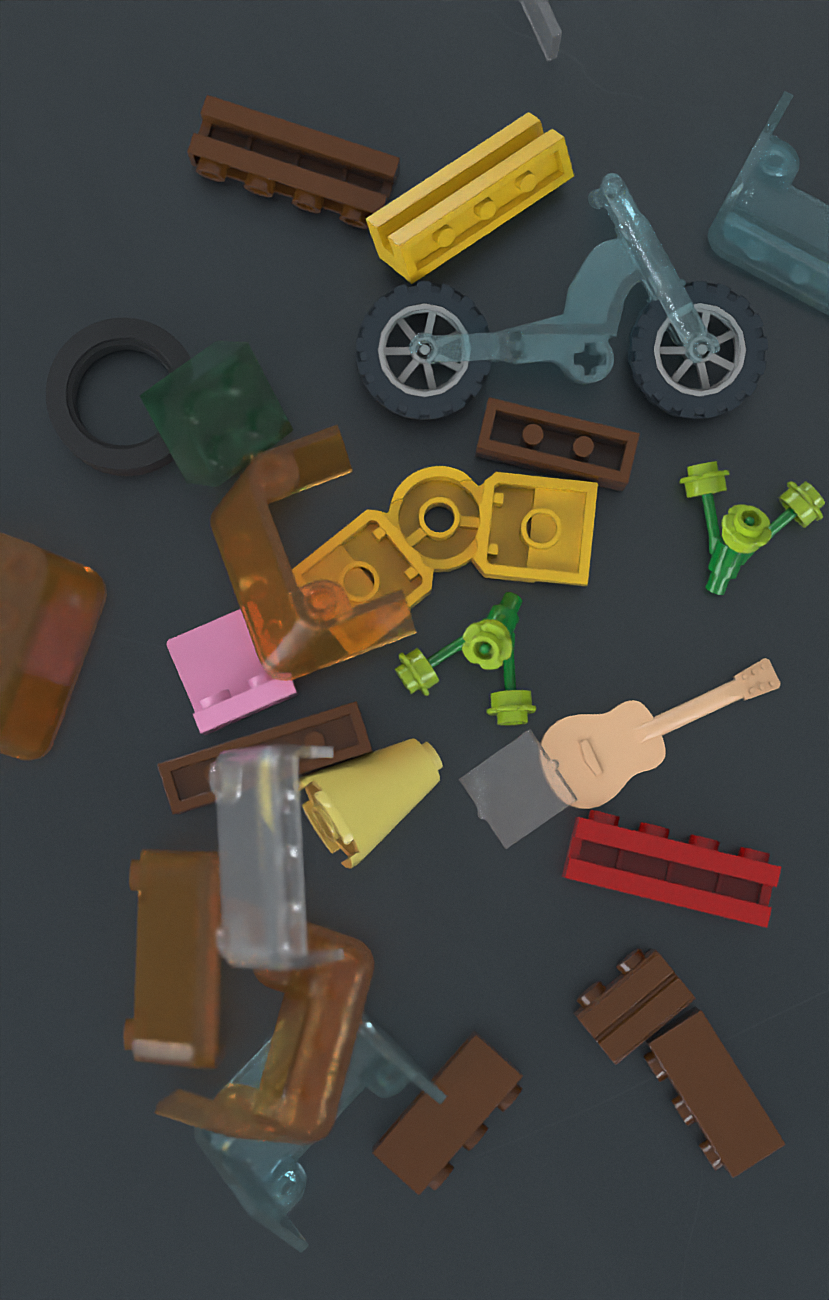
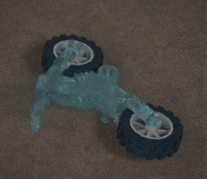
M610 173L603 178L600 188L590 192L588 201L595 209H606L615 226L613 231L618 239H611L599 244L585 258L568 287L562 315L490 333L488 323L484 315L475 306V303L466 295L456 291L455 288L445 284L431 283L430 281L403 284L381 296L366 313L357 336L356 361L365 387L378 403L397 415L419 420L444 417L463 408L483 387L493 362H504L510 365L550 362L557 365L570 382L578 385L591 384L605 378L613 367L614 354L608 340L617 336L624 300L628 292L635 284L641 282L649 297L646 298L648 304L640 311L629 335L628 363L629 365L631 364L633 380L636 386L640 387L645 394L644 397L654 406L664 410V412L676 417L702 419L719 416L737 408L746 397H749L758 386L757 382L766 369L765 351H768L767 336L764 337L761 327L764 325L758 313H754L753 309L749 306L751 303L741 294L737 295L731 291L730 287L719 283L713 284L707 283V281L686 283L684 278L680 280L648 218L641 214L624 180L618 174ZM428 313L424 333L416 335L404 318L413 314ZM436 315L448 321L456 331L449 335H432ZM710 315L720 320L729 331L717 337L708 333L707 327ZM396 324L411 341L408 347H386L389 334ZM666 330L675 347H660ZM731 338L734 344L733 363L714 354L719 352V344ZM584 346H588V352L591 356H598V366L590 368L588 375H584V367L582 365H574V356L583 352ZM386 355H408L412 357V361L401 375L396 378L389 368ZM660 355H676L678 362L681 364L671 377L664 369ZM706 361L728 370V373L712 386L709 384L705 366ZM418 364L424 367L428 389H415L404 384ZM692 364L696 365L701 389L688 388L678 384V381ZM432 365H444L456 371V373L449 381L436 387Z

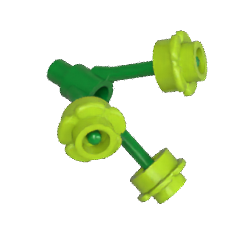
M717 461L688 466V477L681 478L679 481L680 484H685L687 498L702 496L709 534V553L712 555L708 565L711 574L705 588L718 595L725 594L730 579H736L741 565H744L761 546L767 544L790 521L794 519L798 524L806 528L814 520L819 521L823 519L820 508L825 505V501L818 491L807 481L803 482L800 486H797L793 481H789L787 483L789 489L778 497L786 511L771 524L767 515L757 507L744 504L735 505L722 518L721 537L713 494L727 491L725 476L730 475L729 471H718Z
M506 592L499 605L492 606L486 618L468 626L462 636L427 659L418 648H415L406 655L401 652L399 654L401 664L394 668L408 692L412 694L419 689L424 696H428L430 694L428 689L439 682V678L433 668L462 649L468 661L480 664L483 669L492 670L499 668L503 664L505 691L490 694L491 708L486 709V713L490 716H497V725H521L528 723V714L535 713L536 706L532 705L531 691L516 690L514 630L519 622L517 613L523 603L522 599L515 593Z

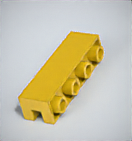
M526 113L367 217L366 221L378 256L411 284L415 283L573 178L574 173L565 138L554 129L544 134L541 121L531 113Z

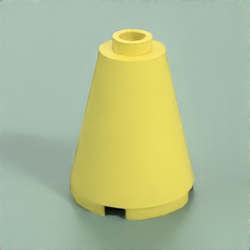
M411 738L304 775L295 781V790L298 793L305 788L310 799L302 804L306 816L332 854L341 849L349 857L341 862V864L351 869L358 865L440 781L438 770L443 765L439 755L430 743L424 742L421 744L416 739Z

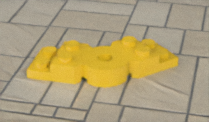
M446 466L427 467L412 473L402 481L394 492L388 513L367 509L289 571L287 575L351 655L431 594L433 572L453 571L463 567L470 561L484 578L587 586L598 483L495 472L483 484L478 486L472 478L458 469ZM443 507L449 510L454 518L452 527L445 532L430 530L424 521V517L430 509Z

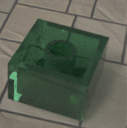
M215 341L139 395L187 483L219 487L294 431L248 342Z

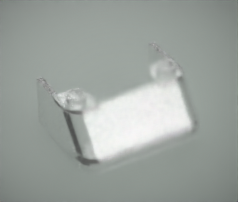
M284 745L223 751L219 755L218 761L211 766L210 784L212 791L217 795L223 925L220 926L217 942L220 955L226 957L229 965L233 968L301 969L343 959V949L306 950L297 760L333 758V747Z

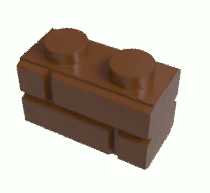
M637 948L616 966L621 973L607 986H604L600 980L597 981L576 999L581 1007L574 1012V1015L615 1065L696 999L663 957L653 948L645 954L640 948Z

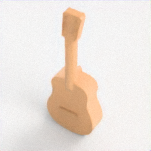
M764 658L733 676L734 680L655 717L652 716L645 705L634 700L626 701L604 714H578L565 717L550 726L543 734L540 742V760L546 779L557 796L569 806L578 809L599 807L615 797L634 775L654 769L663 762L666 754L663 735L742 698L745 701L778 689L781 683L770 660Z

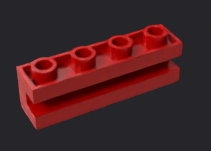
M590 810L588 819L576 817L562 877L768 927L772 907H768L773 887L778 885L782 868L768 864L769 853L740 847L738 856L719 852L720 841L690 834L688 844L668 839L670 832L668 828L640 822L638 831L618 827L619 816Z

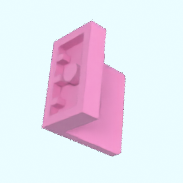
M253 603L171 638L166 643L195 713L193 717L201 734L208 735L299 695L259 603Z

